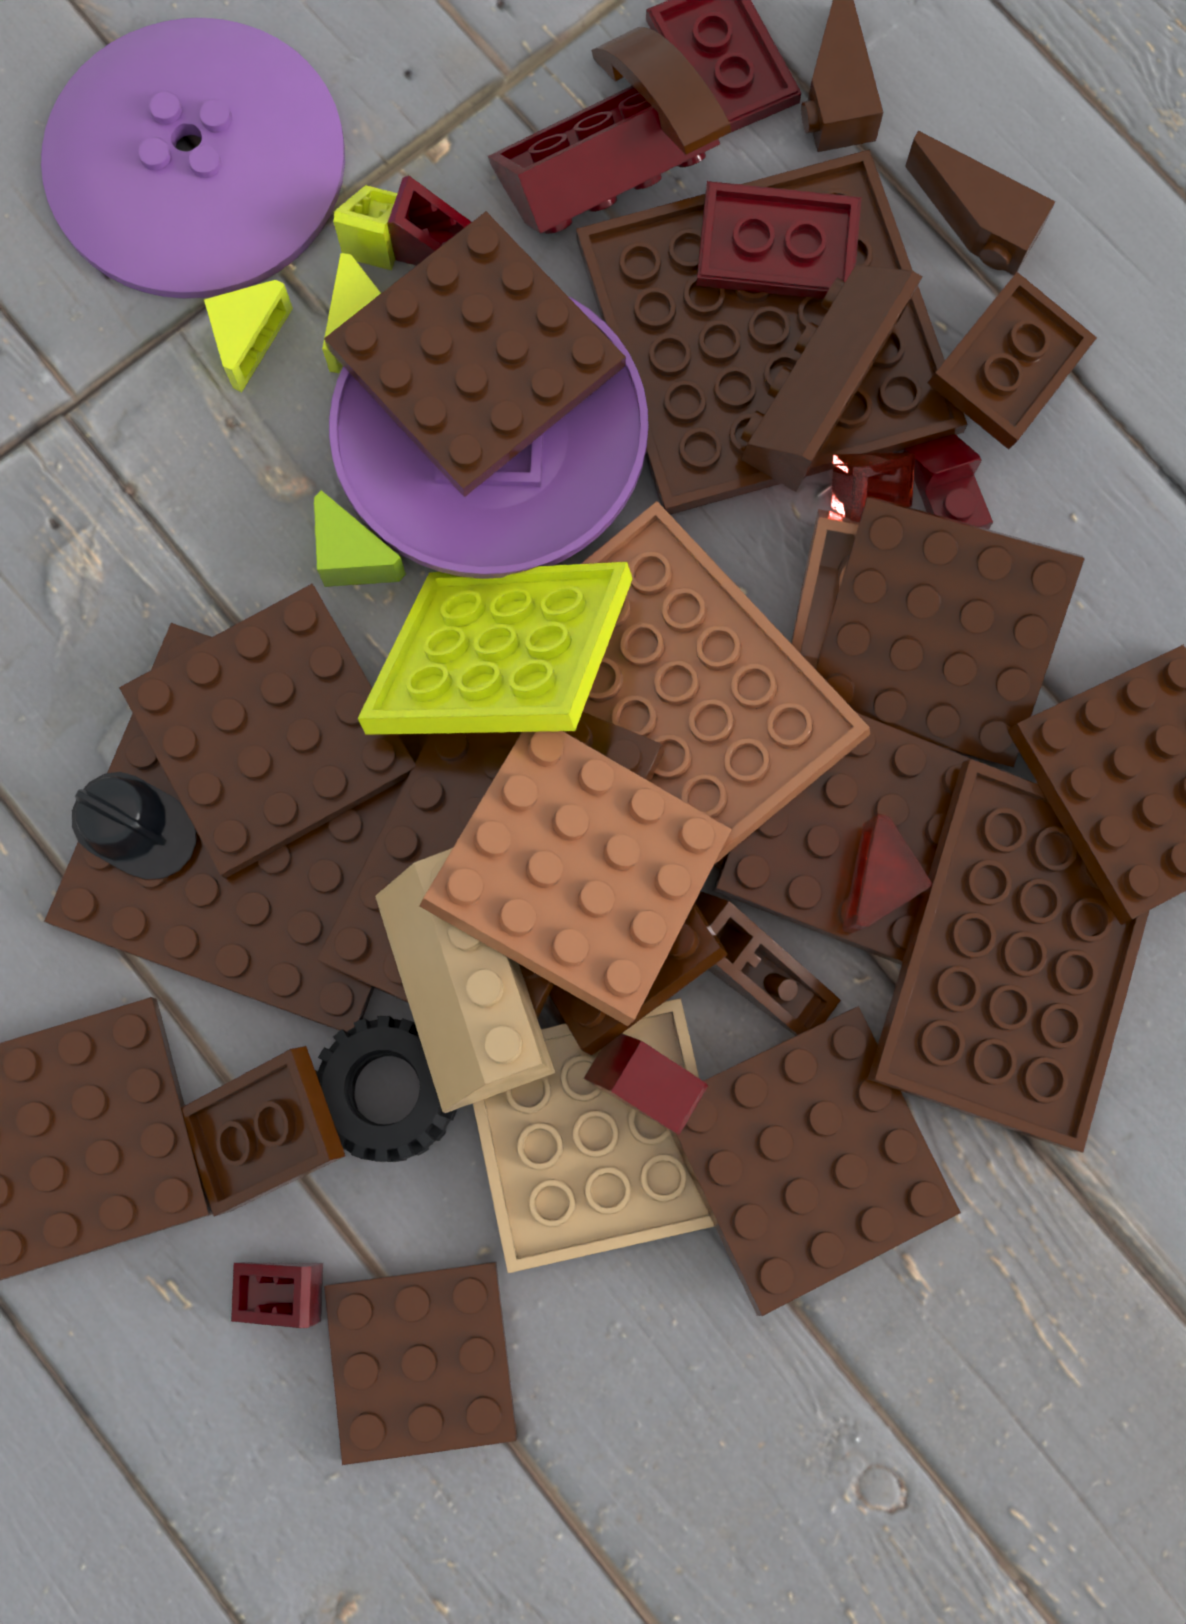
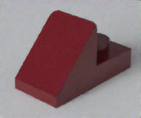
M956 434L904 449L903 454L926 512L990 529L993 520L974 476L982 461L976 451Z

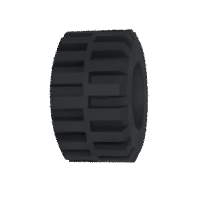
M377 1016V1020L372 1021L364 1018L353 1022L355 1027L347 1032L343 1029L333 1036L336 1040L329 1049L323 1048L318 1056L322 1062L319 1070L316 1071L343 1149L350 1152L352 1156L375 1162L405 1161L412 1156L423 1154L429 1150V1146L435 1141H440L445 1135V1129L450 1120H454L457 1109L448 1113L442 1111L415 1023L404 1018L402 1020L393 1019L391 1016ZM383 1056L397 1057L409 1063L415 1070L420 1085L418 1100L413 1110L404 1119L392 1124H378L370 1121L359 1111L355 1101V1084L359 1074L370 1062Z

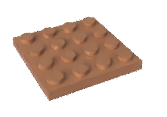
M563 731L522 732L423 897L419 907L629 1026L635 1020L732 829Z

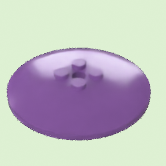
M183 18L148 25L116 39L95 53L77 70L58 96L45 128L41 151V171L47 201L58 225L77 252L100 272L127 287L162 297L183 299L213 297L247 288L266 280L292 263L311 245L330 218L338 200L345 168V143L336 105L325 83L307 60L292 47L260 29L238 22L213 18ZM196 135L201 138L200 144L191 151H181L176 148L178 141L184 136Z
M569 297L626 356L625 367L466 497L453 486L343 366L331 401L329 440L339 482L348 501L360 519L379 539L402 556L442 573L480 579L503 578L507 575L538 566L555 565L583 550L597 539L614 522L632 495L642 471L648 438V408L638 370L621 340L602 319L590 309Z

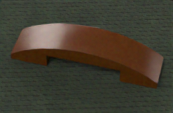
M637 27L591 50L593 59L615 82L625 78L658 112L662 131L685 155L732 132L730 122L695 68L672 43L656 31L646 27Z

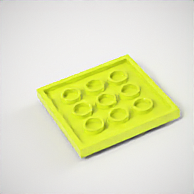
M609 562L538 566L507 575L503 578L488 579L460 577L442 572H429L358 716L365 735L575 731L633 579L628 563Z

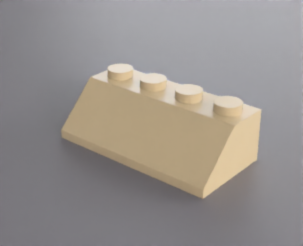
M453 848L414 862L375 896L444 1113L555 1073L519 964L419 907L423 897Z

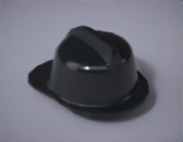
M123 772L103 774L90 781L84 789H79L76 793V801L72 809V829L78 842L95 856L129 875L145 880L166 878L180 871L190 860L197 842L196 829L183 805L171 795L134 775Z

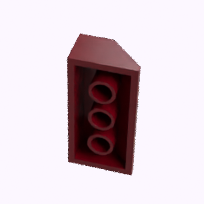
M630 86L489 155L488 159L524 223L540 234L543 232L545 234H553L569 227L573 222V217L587 210L596 212L612 206L617 201V195L631 188L639 190L658 183L662 179V173L676 166L683 168L699 163L706 157L705 152L720 145V141L717 139L685 155L662 131L658 112L633 86Z

